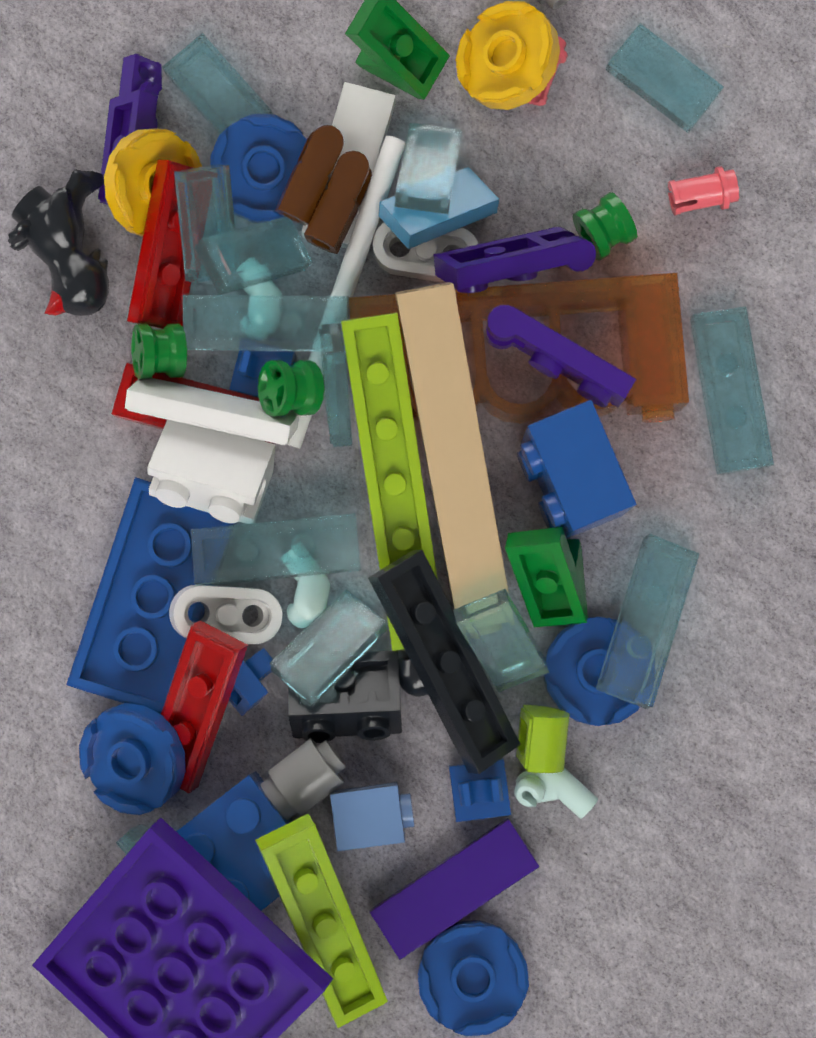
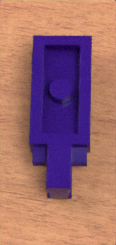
M136 53L123 58L119 96L109 101L101 168L103 178L109 155L122 138L136 130L157 129L158 126L156 108L159 91L162 90V64ZM103 184L99 188L98 200H100V203L108 205L105 198V185Z

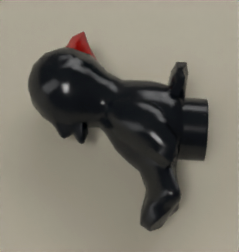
M75 169L65 187L58 188L51 195L42 186H37L19 201L12 212V218L18 224L8 234L10 247L19 251L29 245L32 251L48 265L51 273V294L44 314L56 316L66 312L72 315L89 316L98 312L105 305L108 298V260L100 259L101 250L99 248L92 251L89 256L82 251L85 231L82 207L86 197L104 184V178L101 173Z

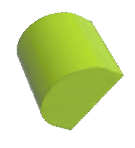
M523 704V708L520 710L518 739L521 745L516 749V757L527 772L558 773L564 770L570 717L568 712L547 706Z

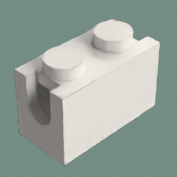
M167 420L147 467L148 475L154 476L149 486V495L157 497L159 501L171 507L182 508L188 506L208 512L217 520L225 523L242 522L253 526L273 474L275 444Z

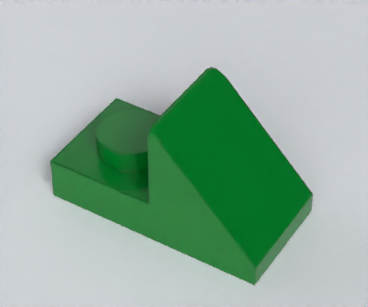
M364 0L345 32V35L361 49L355 62L360 68L417 99L425 100L450 57L444 48L396 0Z
M563 527L508 533L505 550L533 627L587 623L588 611L582 546L579 539H566Z

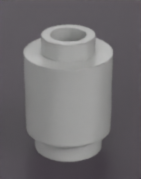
M310 738L268 771L270 777L260 785L273 806L288 820L296 813L302 816L342 785L344 780L339 772L346 765L327 740L318 746Z

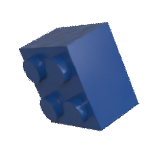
M592 400L527 426L520 444L521 451L517 452V457L528 482L537 479L544 495L542 496L543 501L538 502V506L547 528L563 527L566 539L619 518L637 505Z
M255 771L176 832L262 911L280 896L255 840L294 820L292 818L286 820L273 806L261 788L260 784L264 782L263 779Z

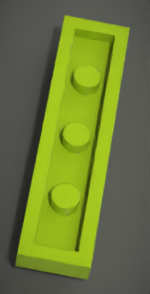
M306 814L256 839L255 841L303 951L333 978L329 986L322 993V996L337 1028L387 1003L386 995L316 825L310 815Z

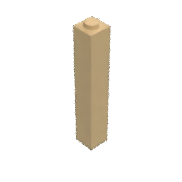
M447 282L395 292L454 613L461 627L468 626L470 631L491 630L499 627L502 619L512 618L513 614L454 284Z

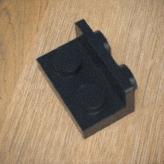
M398 650L288 655V717L292 736L297 739L303 738L305 741L311 738L315 743H323L325 740L329 742L335 737L358 736L364 740L375 741L385 739L390 734L402 733Z

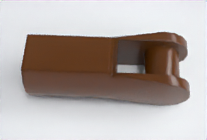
M323 125L308 136L298 159V164L295 165L275 209L280 215L304 226L309 224L329 180L328 175L331 174L343 149V135L335 126Z
M348 151L338 159L329 180L328 189L324 191L304 233L307 242L330 253L338 254L358 212V207L365 197L372 177L369 162L361 152Z

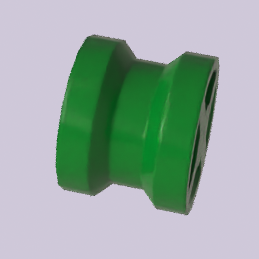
M609 192L601 197L599 205L591 210L582 208L572 216L578 235L592 242L595 246V259L598 261L609 256L611 248L619 243L629 244L638 237L635 223L628 209L613 192Z
M136 324L134 326L131 338L133 370L137 379H150L155 373H165L169 378L184 377L187 367V341L181 324H168L164 329L154 330L148 324Z
M271 360L266 362L261 368L258 378V397L261 407L266 414L270 416L287 415L290 410H293L294 413L300 416L316 414L321 407L325 389L324 378L321 369L315 362L299 360L292 366H289L287 362L282 360Z

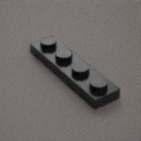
M423 550L411 551L368 577L468 773H482L520 746L521 743Z

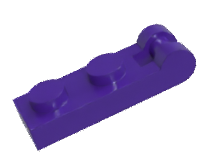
M553 227L433 254L435 276L446 283H453L454 288L458 292L476 293L486 290L489 287L488 283L504 279L527 281L536 278L538 271L564 265L576 272H583L593 265L596 258V249L592 242L580 236H575L569 230L563 227Z
M499 305L488 316L486 338L490 345L497 349H507L511 346L516 347L531 356L528 362L536 370L553 379H557L560 374L580 385L577 392L582 397L592 400L594 404L605 408L608 403L619 407L636 381V378L515 307Z

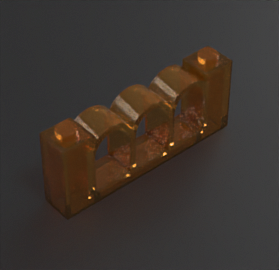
M677 273L493 286L476 293H462L455 289L460 322H469L474 376L473 395L476 412L482 404L489 414L503 422L521 424L535 420L550 409L555 398L565 409L588 401L573 388L567 377L561 374L557 379L549 377L547 391L532 402L525 404L510 403L496 394L490 386L487 376L483 321H487L490 312L499 305H510L530 317L543 316L544 325L561 334L560 315L618 311L623 371L636 378L635 383L621 403L623 405L626 401L627 415L642 414V422L646 423L670 421L675 419V412H680L689 403ZM396 295L349 297L350 319L398 313L413 418L419 421L414 392L410 382L409 365ZM593 403L599 417L611 414L619 408L611 403H608L605 408Z

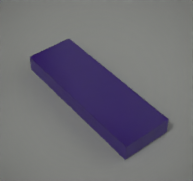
M507 818L371 908L369 913L399 960H401L540 866Z

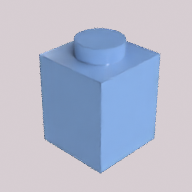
M398 782L334 790L330 794L337 851L405 843L404 828L415 827L410 793L400 794Z

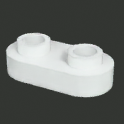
M385 223L378 227L373 238L374 257L384 271L393 275L441 283L446 282L435 276L433 254L478 245L477 239L470 231L465 228H459L411 248L409 253L403 257H397L390 252V248L394 243L401 241Z
M191 585L183 588L174 596L169 609V617L173 628L185 638L188 636L191 625L196 623L192 622L188 617L190 606L196 602H201L205 608V614L201 621L245 644H261L270 640L276 635L282 623V609L278 600L271 593L257 588ZM254 605L258 610V618L253 624L246 625L242 619V613L247 606Z

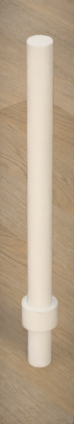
M385 136L308 359L319 366L324 379L342 330L341 321L345 320L380 220L378 216L380 201L388 197L406 145L403 140L393 136ZM312 415L299 416L298 428L287 445L301 449Z

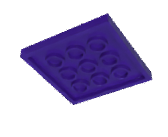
M161 817L145 832L32 964L38 972L108 1038H279L326 990L333 980L324 969Z

